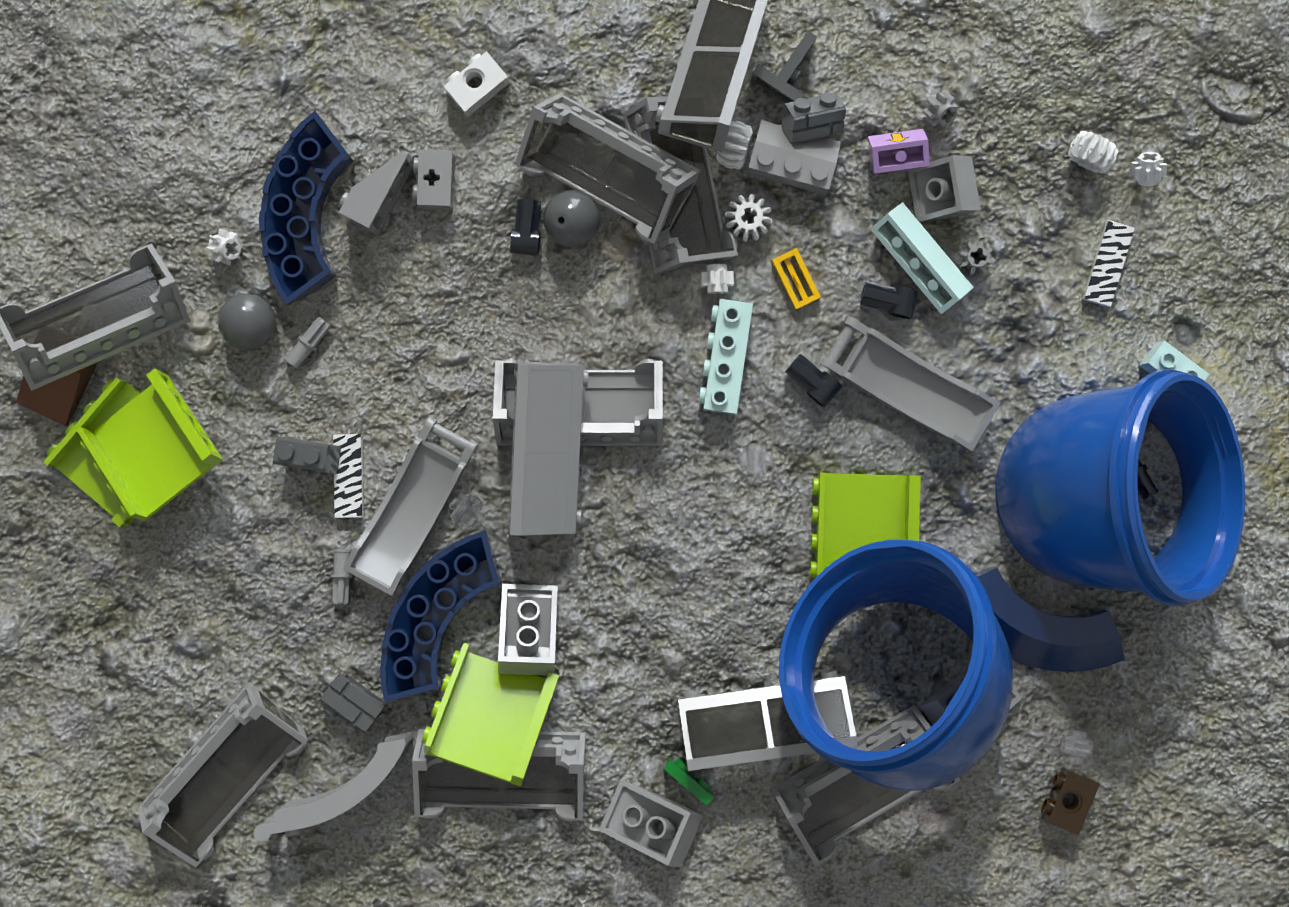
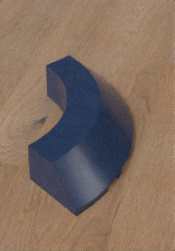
M316 111L311 113L295 128L281 151H278L276 160L264 183L261 211H259L262 254L272 282L287 306L315 293L337 276L330 266L323 248L321 216L329 190L337 177L353 162V159Z
M486 530L467 536L433 556L405 586L391 611L381 647L380 676L384 702L438 689L442 686L440 669L441 650L446 632L452 620L473 597L488 588L502 584L497 561Z
M989 567L975 574L987 592L993 613L1008 643L1012 660L1038 669L1061 672L1094 670L1125 660L1121 636L1108 610L1099 609L1091 613L1075 616L1051 615L1032 607L1017 596L1005 582L998 568Z

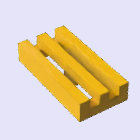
M797 248L772 259L771 262L795 310L821 298ZM794 257L812 296H807L789 258ZM784 261L786 268L802 298V301L800 302L798 301L781 267L780 262Z

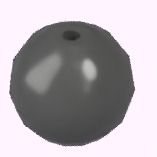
M566 190L555 195L547 203L543 213V225L546 233L554 242L565 247L577 248L587 244L596 235L600 226V212L597 204L590 196L577 190Z
M237 294L228 299L221 307L218 316V328L223 339L232 347L238 349L256 350L265 345L273 336L276 327L275 312L270 303L261 296L253 294Z

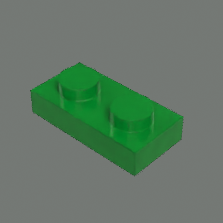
M670 757L663 765L665 771L706 806L714 798L713 792L710 791L712 785L703 777L699 776L696 779L690 774L687 764L682 759L678 758L675 761Z

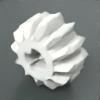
M740 121L731 122L723 152L717 151L716 158L718 164L730 169L740 170L743 167L753 134L751 126Z
M1081 131L1073 139L1068 155L1072 161L1078 163V166H1082L1094 173L1099 172L1102 174L1109 171L1111 166L1114 165L1119 151L1114 143L1100 134H1094L1092 131Z
M750 194L748 202L740 195L738 197L739 205L735 202H730L729 207L734 212L728 211L725 213V218L732 220L726 224V228L736 227L732 234L735 238L740 232L744 233L743 242H747L749 234L752 235L754 241H757L759 239L757 231L765 235L768 230L764 225L772 223L771 218L765 217V215L771 212L770 207L761 209L765 201L763 198L757 204L753 203L755 198L753 194ZM746 212L750 213L749 216L751 214L755 216L752 224H747V220L746 222L742 221Z

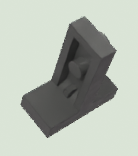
M807 31L778 76L758 64L752 73L751 80L785 103L794 102L798 98H804L805 95L788 83H795L802 72L799 69L804 59L809 62L816 52L817 47L814 44L817 36Z

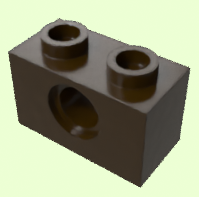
M1062 767L1061 771H1057L1053 777L1051 784L1053 790L1050 798L1047 797L1042 804L1041 813L1043 815L1041 818L1049 824L1079 836L1100 783ZM1068 793H1072L1074 797L1072 804L1063 806V797Z

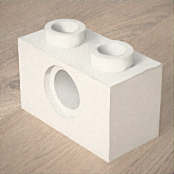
M487 51L482 55L477 54L472 57L467 63L468 67L462 72L456 71L451 74L446 80L447 84L444 85L447 94L467 118L510 84L508 76ZM479 77L482 79V84L478 88H471L468 86L470 79Z

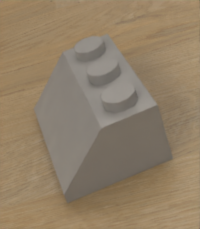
M761 120L747 174L826 196L833 178L841 142L821 137L791 144L781 125Z

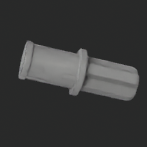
M316 318L303 336L299 335L298 338L300 340L284 359L299 369L313 350H317L316 345L330 329V325L322 318Z
M334 549L333 574H330V577H333V604L343 605L349 602V583L353 575H350L349 572L343 569L351 553V550Z

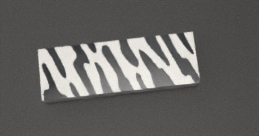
M1111 220L1106 221L1082 300L1107 308L1111 307L1134 233V227Z
M362 434L333 435V445L341 446L338 471L336 474L334 473L335 518L364 517Z

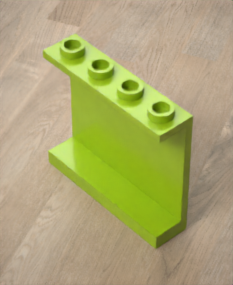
M156 368L146 375L152 385L93 431L81 426L77 429L78 434L82 438L80 444L88 453L92 454L95 459L93 462L95 468L105 475L109 481L107 487L121 500L122 511L129 518H136L144 522L223 461V458L170 377Z
M116 377L114 380L110 379L102 387L101 391L103 393L96 401L92 400L84 408L82 418L78 422L75 421L69 425L65 431L66 436L64 439L50 447L47 451L48 457L43 463L47 466H55L110 513L113 516L111 521L120 528L128 527L135 518H129L122 511L121 500L107 487L109 481L105 475L95 468L93 464L95 459L92 454L80 444L82 438L77 432L80 426L93 431L140 394L125 379Z
M817 473V478H813L812 495H817V506H812L811 522L816 523V534H811L810 541L811 550H815V562H810V578L815 579L835 560L861 546L891 539L919 541L921 476Z
M464 643L461 652L456 650L450 665L454 667L452 675H446L441 687V691L445 692L441 702L436 701L432 710L431 717L435 718L432 728L427 726L421 740V743L425 744L424 754L521 787L559 675L548 672L545 679L536 675L498 674V662L469 653V644Z

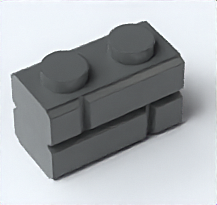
M825 92L813 98H798L794 102L785 103L783 106L784 117H782L783 132L791 144L843 133L846 107L837 93Z
M277 436L273 464L336 474L339 466L341 446Z
M344 671L337 675L319 700L324 703L322 708L334 717L339 714L347 720L345 725L355 733L360 731L366 733L387 706L386 702Z

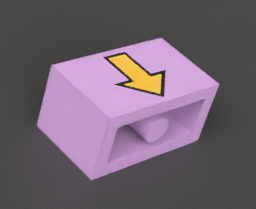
M923 129L868 136L869 158L874 174L930 166L928 138Z

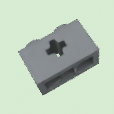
M419 149V158L414 157L413 163L414 174H418V185H413V202H417V206L421 210L453 211L455 155L453 151ZM435 174L439 181H435L434 186H431L427 180L432 179V175Z

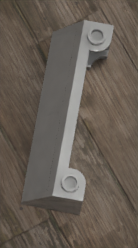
M515 359L495 360L493 425L497 446H512L514 384L517 385L514 376V361H517ZM644 359L635 365V370H584L588 371V387L583 388L580 446H662L663 361Z
M514 361V376L517 385L514 384L515 398L509 502L511 512L507 514L508 532L510 535L520 536L576 534V526H581V510H577L582 393L583 388L588 387V371H584V366L581 364Z

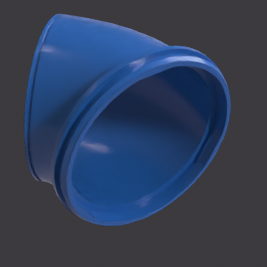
M1161 370L1150 373L1134 386L1105 389L1062 398L1030 415L1013 433L1001 455L995 481V497L999 519L1009 541L1030 565L1046 576L1063 583L1082 587L1144 592L1160 604L1183 606L1200 601L1211 595L1219 588L1229 574L1238 552L1243 530L1245 475L1241 448L1233 421L1217 392L1203 379L1190 373L1177 370ZM1148 420L1168 441L1177 459L1182 479V503L1177 524L1167 543L1155 557L1151 555L1143 531L1137 487L1138 458Z
M891 539L867 544L846 553L827 566L806 588L791 613L783 635L779 656V682L782 698L791 722L805 742L821 757L835 765L852 771L857 776L878 786L893 790L920 791L942 786L960 777L972 768L991 748L1003 728L1010 709L1013 690V667L1004 633L993 613L987 592L975 573L958 557L936 545L915 540ZM901 602L931 609L945 616L961 628L973 641L968 671L943 715L925 733L902 747L886 751L853 749L843 745L833 736L824 723L817 707L814 692V671L824 641L840 622L851 614L872 605Z

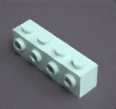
M903 202L870 228L941 314L974 288Z
M720 299L718 306L713 305L711 321L716 322L714 333L709 332L707 349H712L710 360H705L703 376L708 377L706 388L701 387L699 403L704 404L703 411L730 415L737 414L753 303Z

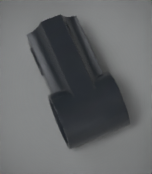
M525 198L517 199L515 228H512L510 253L538 256L541 235L539 231L541 201Z
M865 281L860 305L887 311L889 315L912 319L919 292L907 287H890Z
M799 354L785 371L788 376L806 390V394L823 408L829 404L842 388V385L834 377L825 371L819 370L802 354Z

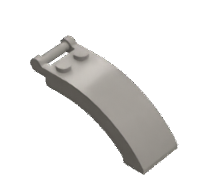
M848 316L844 322L845 328L829 355L822 359L820 365L910 420L969 451H973L1001 403L980 389L974 388L922 360L875 329L869 328L855 318ZM856 331L861 335L843 366L837 364V361Z
M429 417L419 436L413 442L381 505L353 547L343 569L392 596L434 529L479 443L472 439L470 441L437 424L436 419ZM432 433L463 450L461 457L429 440L430 434Z
M407 732L387 736L385 742L377 745L378 750L365 769L343 785L318 795L287 801L284 804V808L277 809L274 815L269 816L264 823L259 824L255 828V839L264 842L272 834L285 832L286 836L300 834L303 832V829L335 818L357 805L397 766L410 746L413 733Z

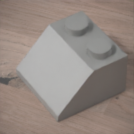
M951 155L930 162V166L908 169L915 217L920 223L954 218L981 211L972 156Z

